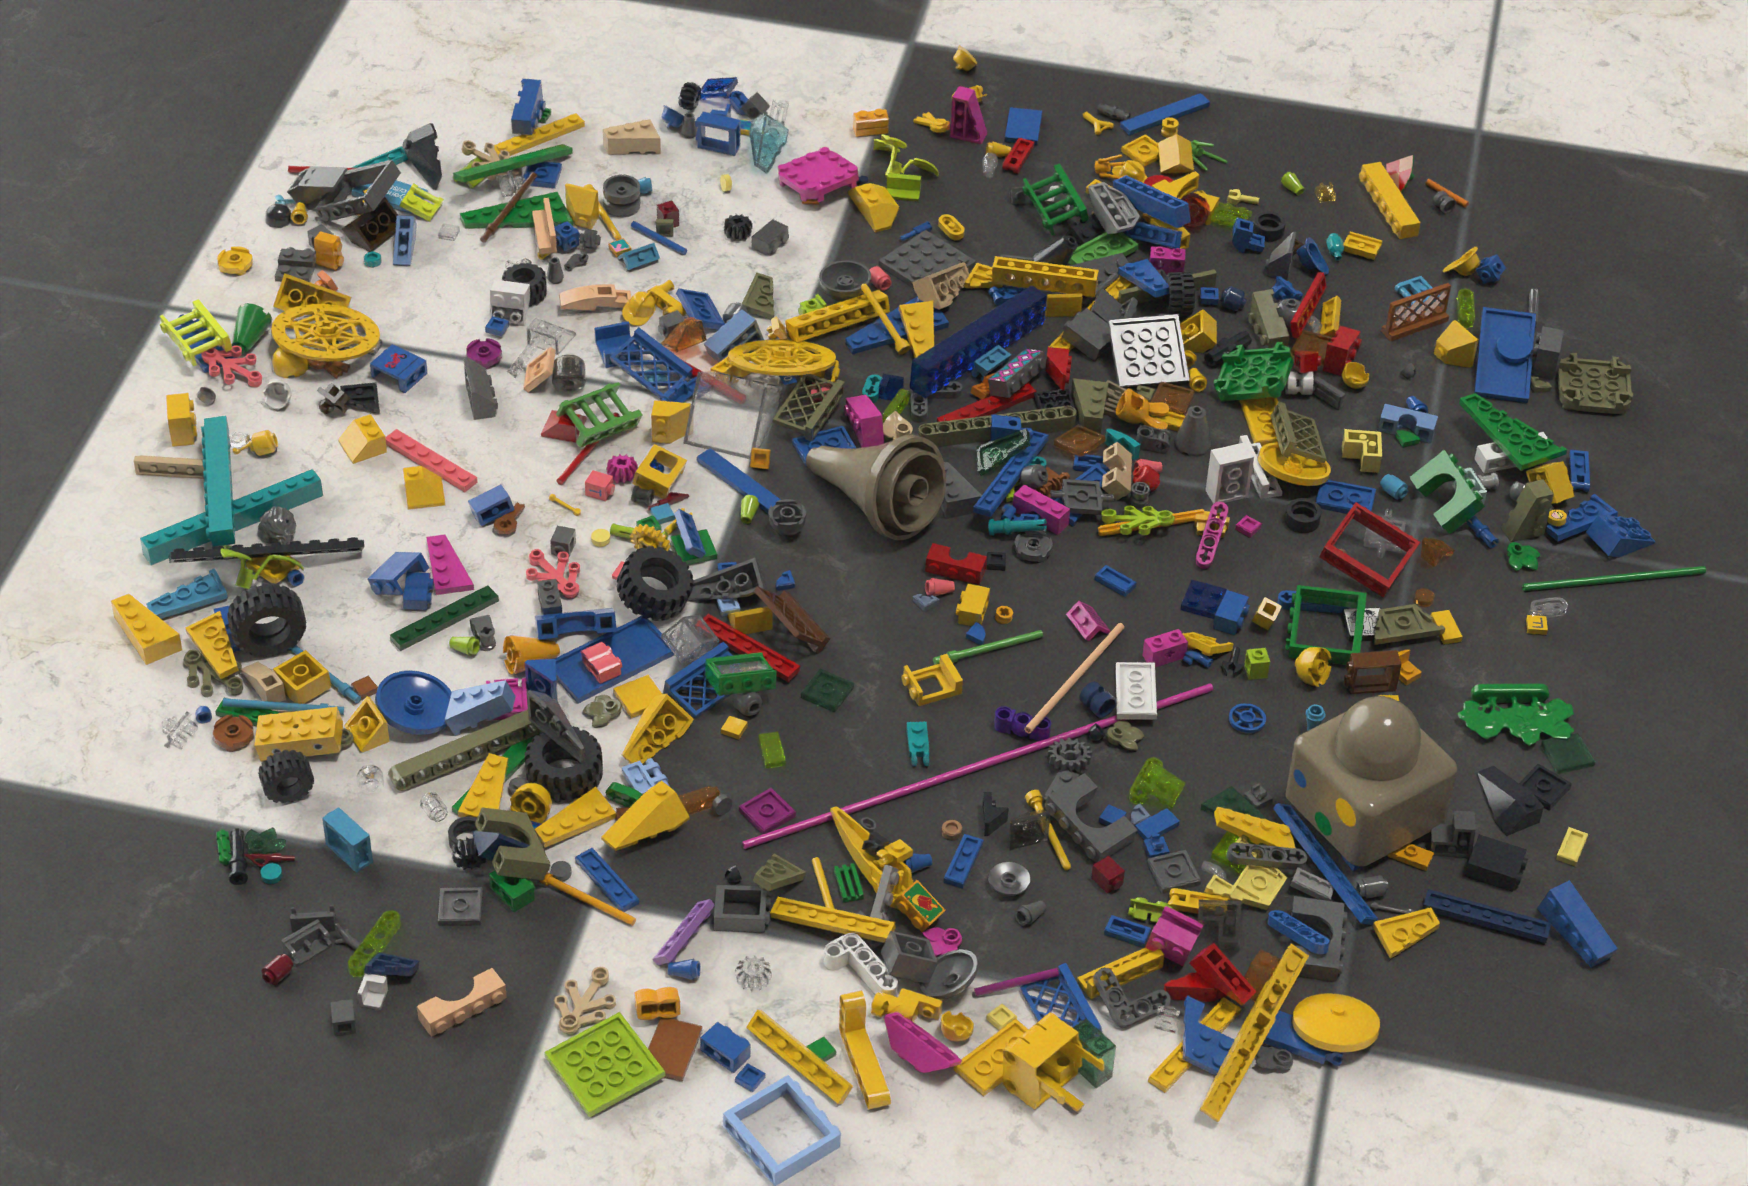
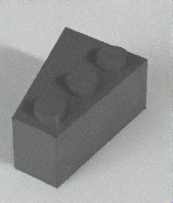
M945 462L946 490L941 508L946 519L973 514V507L982 495L949 462Z

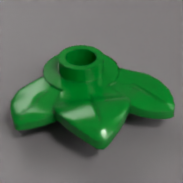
M1512 542L1508 545L1507 555L1509 563L1516 571H1519L1522 566L1534 571L1538 569L1537 558L1540 557V553L1535 548L1528 545L1522 546L1517 542Z

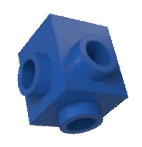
M568 221L554 227L557 246H560L564 251L579 246L580 233Z
M1496 254L1482 259L1479 262L1480 265L1476 268V272L1484 284L1490 281L1494 283L1501 278L1500 275L1506 267Z

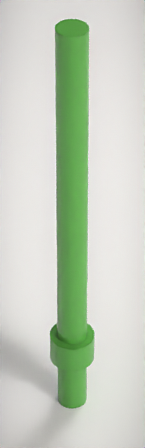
M1039 630L957 652L953 650L947 652L952 663L958 662V659L1043 638V632ZM940 656L933 658L935 665L939 664Z

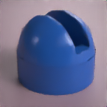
M294 569L288 573L287 579L293 586H299L304 581V574Z
M200 706L195 712L197 722L208 723L211 721L212 713L209 707Z

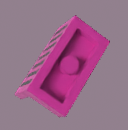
M1078 601L1066 614L1084 639L1088 641L1099 630L1106 634L1111 632L1094 609L1081 601Z

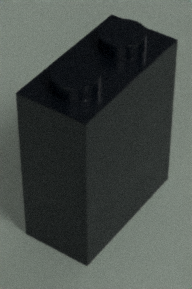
M1479 834L1467 865L1465 877L1513 892L1515 885H1520L1523 873H1520V871H1525L1528 859L1525 858L1527 849Z

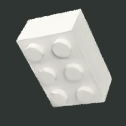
M1246 443L1211 450L1206 492L1213 504L1215 502L1226 503L1248 498L1254 456Z

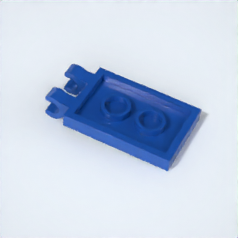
M1278 1011L1275 1016L1276 1020L1263 1043L1287 1050L1290 1053L1321 1064L1329 1061L1334 1065H1341L1343 1060L1341 1057H1343L1344 1052L1328 1051L1307 1043L1294 1030L1292 1023L1293 1015Z

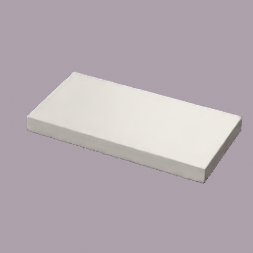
M1116 663L1117 719H1157L1155 663Z

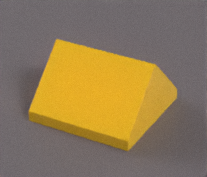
M1176 134L1158 142L1161 174L1194 172L1191 141Z
M1047 294L1044 297L1046 317L1075 316L1078 312H1081L1082 294Z
M769 607L727 614L731 627L745 635L773 629V612Z
M367 696L344 725L353 734L354 742L361 752H366L390 742L387 721L372 699Z

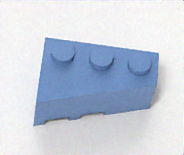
M741 309L712 337L708 338L704 346L707 353L720 362L728 356L732 348L748 342L764 340L756 319Z
M506 680L454 690L451 693L445 722L456 736L461 734L460 730L469 726L472 728L477 727V723L487 718L490 721L511 712L516 696Z

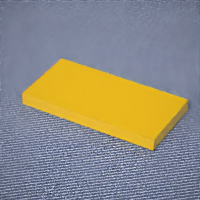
M1277 398L1240 400L1253 442L1260 443L1261 446L1269 443H1278L1271 419V414L1278 404Z
M1015 1018L962 1058L961 1064L953 1066V1070L982 1096H985L1003 1082V1050L1028 1029Z

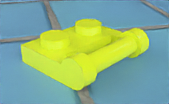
M413 183L402 199L400 207L430 222L441 207L444 199L433 196ZM414 194H417V195H419V196L425 198L426 200H428V201L434 203V205L431 204V203H429V202H427V201H425V200H423V199H421V198H419L418 196H416V195H414Z

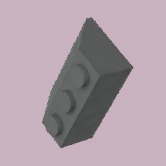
M463 357L465 385L474 420L496 417L495 409H498L497 398L493 399L495 391L494 386L490 387L492 385L491 375H487L486 368L468 357Z

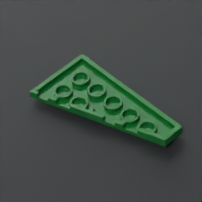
M550 192L519 200L497 228H504V225H513V228H534L532 211L544 210V198H549L554 227L567 221L573 226V220L558 192ZM507 203L460 213V219L464 228H486L496 219Z
M1476 393L1460 398L1459 404L1520 471L1567 454L1566 448L1563 446L1559 448L1550 438L1545 439L1538 435L1539 432L1517 418L1513 420L1507 416V412L1492 407L1491 402Z

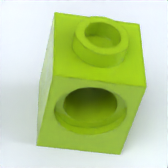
M1266 648L1246 650L1244 667L1249 680L1268 678L1270 660Z

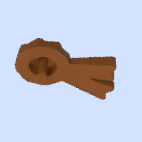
M308 359L310 367L325 369L335 379L338 376H342L343 372L348 373V369L351 366L350 364L338 361Z
M517 502L514 505L515 510L496 519L494 530L500 535H509L515 532L517 528V521L515 519L525 509V504Z

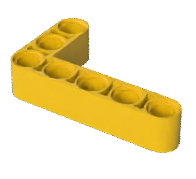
M862 990L840 995L839 1031L867 1108L874 1109L890 1105L891 1097L865 1028L866 1001Z

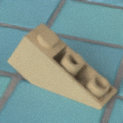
M258 661L240 669L241 673L263 701L281 702L286 700L284 684L273 670Z

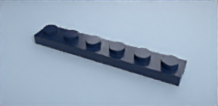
M1429 889L1423 905V909L1432 908L1436 914L1543 943L1547 942L1551 922Z

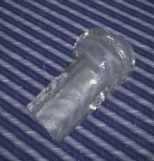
M1207 861L1203 862L1202 871L1216 875L1223 880L1226 879L1227 874L1220 866Z

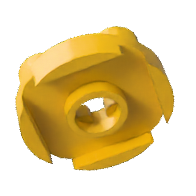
M234 246L228 251L224 249L217 257L219 270L222 273L242 276L253 265L252 254L244 247Z

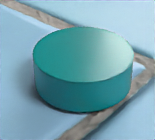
M368 252L364 255V264L367 267H377L382 262L381 255L377 252Z
M275 863L263 866L261 869L263 882L267 884L279 882L282 878L281 867Z

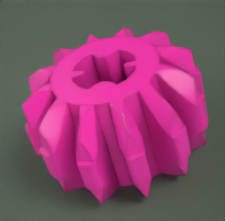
M619 454V456H612V459L608 460L606 472L608 475L613 476V481L615 480L616 483L623 482L625 484L626 481L632 482L638 469V464L634 457H628V454L625 456Z

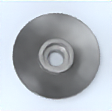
M1003 862L991 869L989 884L1000 894L1007 896L1018 895L1028 888L1030 875L1027 869L1018 863Z

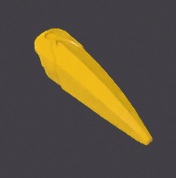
M837 806L832 807L830 812L846 848L877 893L884 867L876 863L877 859L862 849L863 842L868 840L870 833ZM892 861L888 866L898 869L899 879L898 883L893 887V901L890 906L898 909L894 901L913 884L911 870L905 863L900 862L896 864Z

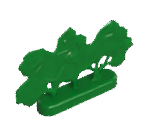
M1478 684L1471 689L1473 701L1464 702L1463 710L1457 713L1460 719L1466 721L1467 727L1476 731L1485 739L1496 736L1503 727L1510 728L1512 735L1521 737L1529 746L1540 740L1541 732L1553 738L1562 739L1569 738L1574 732L1570 724L1564 722V719L1574 715L1571 704H1566L1559 698L1553 699L1546 704L1542 703L1550 696L1549 689L1545 684ZM1496 703H1512L1513 706L1511 708H1501ZM1519 703H1532V704H1531V706H1525V705L1519 704ZM1490 705L1493 706V710L1490 713L1484 712L1487 707L1491 708Z

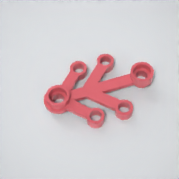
M233 346L232 350L227 352L212 348L201 353L204 362L209 364L210 376H219L220 367L216 365V362H218L223 368L224 383L230 385L235 382V375L231 373V370L248 378L247 383L251 387H259L262 384L260 372H250L239 366L256 364V355L252 353L247 354L245 358H237L242 354L240 346ZM232 356V357H235V358L225 359L224 357Z
M532 550L529 554L530 564L532 566H541L547 573H539L537 569L529 568L526 570V578L530 581L556 579L557 583H559L557 584L559 592L565 598H575L580 590L579 585L576 583L577 574L580 573V564L577 562L569 564L570 575L567 581L563 577L566 563L569 562V554L562 551L558 553V566L556 570L544 559V553L541 550Z

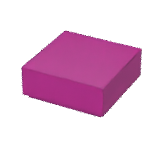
M1246 515L1236 524L1235 530L1251 538L1261 529L1262 523Z

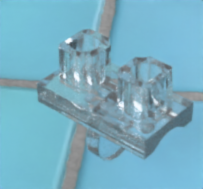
M512 170L507 171L504 175H498V184L501 187L502 197H513L516 190L522 186L526 179L523 177H516L514 179Z
M188 711L179 721L177 717L172 719L164 718L162 721L164 728L162 732L168 734V740L164 744L166 748L170 749L173 745L182 750L188 738L181 733L185 732L193 736L197 731L198 724L190 720L192 714Z

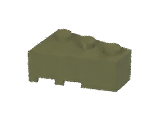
M1072 379L1071 396L1078 411L1082 431L1085 433L1101 435L1107 400V382Z

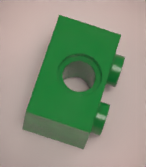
M496 870L489 873L490 888L513 912L535 901V886L532 881L526 878L497 875Z

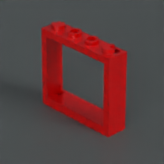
M1355 502L1324 546L1319 558L1384 597L1416 551L1420 541ZM1352 519L1407 552L1388 580L1334 547Z

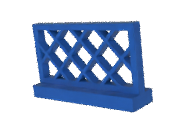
M640 327L634 331V335L610 356V360L660 399L671 390H675V387L681 381L688 382L692 378V367ZM635 342L640 346V350H630L629 346ZM640 354L641 360L630 361V355ZM643 354L652 355L653 360H643ZM619 355H628V361H620L617 357ZM631 365H641V371H633ZM643 365H654V371H644ZM656 365H665L667 371H656ZM654 375L655 382H647L644 376ZM657 375H667L668 381L657 382ZM669 375H678L680 379L678 381H670ZM658 386H668V390L663 394L658 390Z
M722 642L665 680L663 693L672 696L695 719L730 696H719L717 694L715 699L705 698V692L717 693L714 688L706 687V681L708 680L705 677V659L733 656L728 651V646ZM739 663L732 664L730 672H742L739 668ZM721 665L716 666L718 670L721 672ZM694 680L704 681L703 687L692 686V682ZM688 690L689 697L680 696L677 692ZM691 691L703 692V698L691 697ZM691 702L702 703V707L696 711L691 706Z
M1066 963L1058 966L1059 976L1020 986V990L1037 1022L1048 1013H1051L1055 1007L1064 1010L1061 1017H1058L1063 1022L1073 1026L1072 1028L1075 1030L1076 1028L1086 1030L1087 1034L1079 1036L1081 1044L1092 1039L1095 1042L1103 1039L1102 1027ZM1058 979L1060 984L1057 989L1048 987L1050 981ZM1034 988L1041 990L1038 997L1029 995L1027 991ZM1045 991L1055 994L1052 1001L1042 999ZM1059 995L1068 997L1066 1005L1056 1003ZM1039 1003L1049 1006L1047 1013L1037 1010ZM1068 1011L1077 1014L1075 1021L1065 1019Z

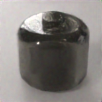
M567 354L561 355L554 360L552 384L557 391L564 393L578 392L585 387L586 366L583 359L576 355Z

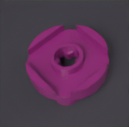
M486 338V341L476 339L470 342L466 349V357L486 369H489L502 359L501 345L496 340Z

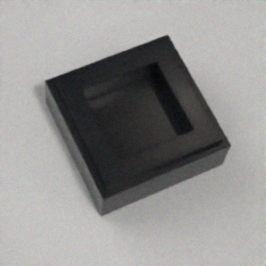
M987 552V570L1005 571L1006 553Z

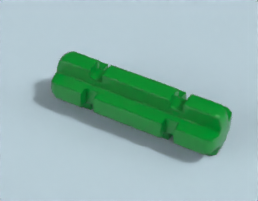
M221 829L216 833L219 863L226 866L231 859L229 833Z

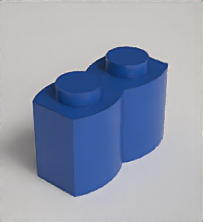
M406 573L403 594L404 609L427 610L428 604H432V593H430V590L434 589V579L430 578V573Z

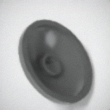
M959 949L944 953L936 958L938 964L929 984L920 982L919 986L925 996L935 999L953 997L964 991L974 981L979 970V961L975 954L969 950Z

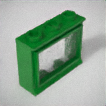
M762 652L705 659V677L719 696L776 689V670H773L768 664Z

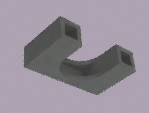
M1084 773L1048 795L1044 807L1059 822L1061 828L1072 836L1074 842L1084 849L1087 856L1097 863L1132 843L1138 830L1125 816L1104 828L1087 826L1078 818L1076 810L1094 799L1098 788Z
M1294 896L1291 916L1308 927L1322 932L1330 941L1329 951L1326 954H1315L1302 946H1296L1309 955L1298 976L1336 982L1338 974H1342L1343 961H1340V957L1344 956L1345 945H1342L1341 941H1345L1346 928H1342V926L1346 925L1347 912H1344V903Z

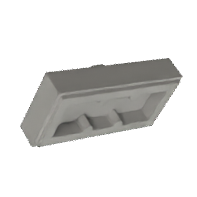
M1298 867L1290 886L1325 901H1330L1334 891L1330 882Z

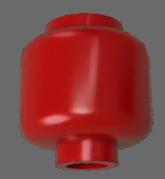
M1149 465L1138 466L1133 471V483L1144 482L1149 485L1151 492L1159 486L1160 475Z

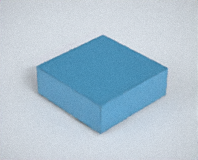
M668 503L650 508L651 514L659 524L675 520V515Z

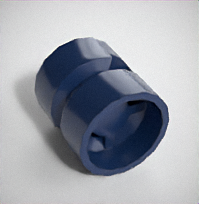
M1096 681L1087 684L1079 696V700L1087 708L1090 707L1091 711L1098 718L1108 716L1115 708L1117 702L1116 698Z

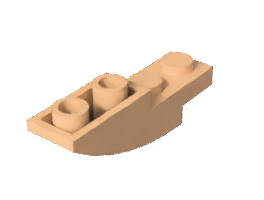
M613 284L583 286L559 294L561 309L592 311L596 310V306L623 308L631 298L629 290H615V285Z

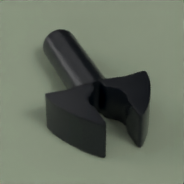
M1239 647L1233 648L1229 662L1222 661V670L1225 676H1227L1228 670L1231 668L1234 670L1233 678L1243 671L1244 665L1238 664L1241 651Z

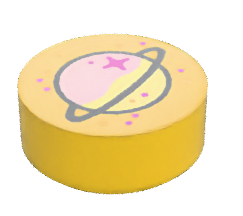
M1552 510L1549 512L1547 521L1553 526H1562L1566 523L1567 514L1561 510Z

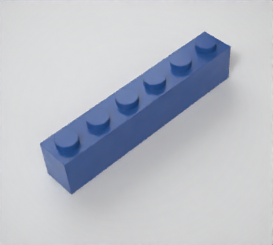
M1127 175L1113 181V187L1124 193L1135 209L1175 228H1181L1191 222L1189 203Z

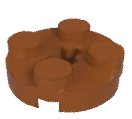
M232 715L224 716L214 724V741L228 752H235L238 748L244 747L254 739L253 724L249 718L243 715H239V717H232Z

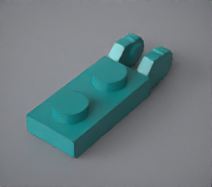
M907 722V739L911 765L916 767L917 757H923L924 766H929L930 751L927 722Z

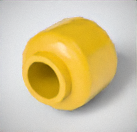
M264 430L252 435L249 447L258 456H263L275 452L276 447H278V440L275 433Z

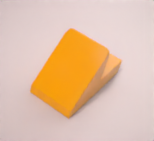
M1410 650L1397 651L1402 664L1399 680L1408 685L1421 678L1422 672L1408 661Z

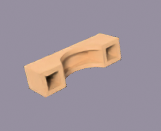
M491 968L474 977L473 990L465 998L457 1001H445L434 997L418 1005V1020L432 1037L444 1032L457 1023H462L465 1019L475 1014L481 1013L484 1009L502 1002L507 998L506 985L494 969Z

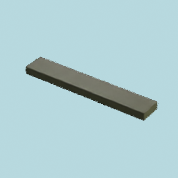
M1215 269L1192 274L1195 291L1201 290V287H1215L1217 276ZM1137 286L1119 290L1118 302L1122 305L1134 297L1138 303L1165 298V295L1155 298Z

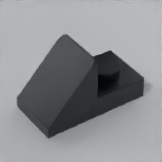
M983 792L984 836H989L1007 822L1009 808L996 807V800H992V792Z

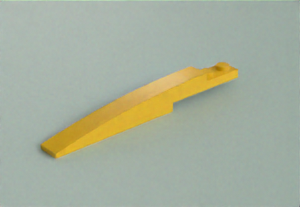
M1293 944L1288 946L1271 978L1261 990L1199 1109L1216 1122L1220 1121L1274 1024L1275 1016L1309 955Z

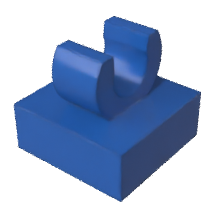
M1160 834L1151 835V839L1143 841V847L1148 859L1169 854L1170 852L1164 837H1160Z

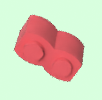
M600 642L581 651L584 665L592 672L600 684L621 675L622 662L619 657L613 655L610 646Z

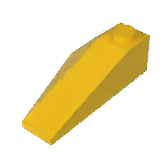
M668 694L656 695L644 710L621 755L630 764L641 761L643 764L658 751L670 745L676 738L684 735L694 719Z

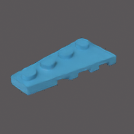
M214 568L209 571L208 575L204 577L200 575L194 578V582L185 586L183 584L177 587L175 592H167L146 603L150 611L160 619L227 599L228 596Z

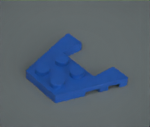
M1187 996L1184 1001L1185 1033L1183 1035V1060L1216 1076L1234 1039L1199 1023L1198 1020L1205 1004Z

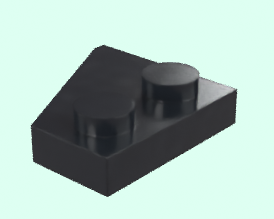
M376 382L340 386V390L350 397L345 404L346 406L376 414L380 413Z

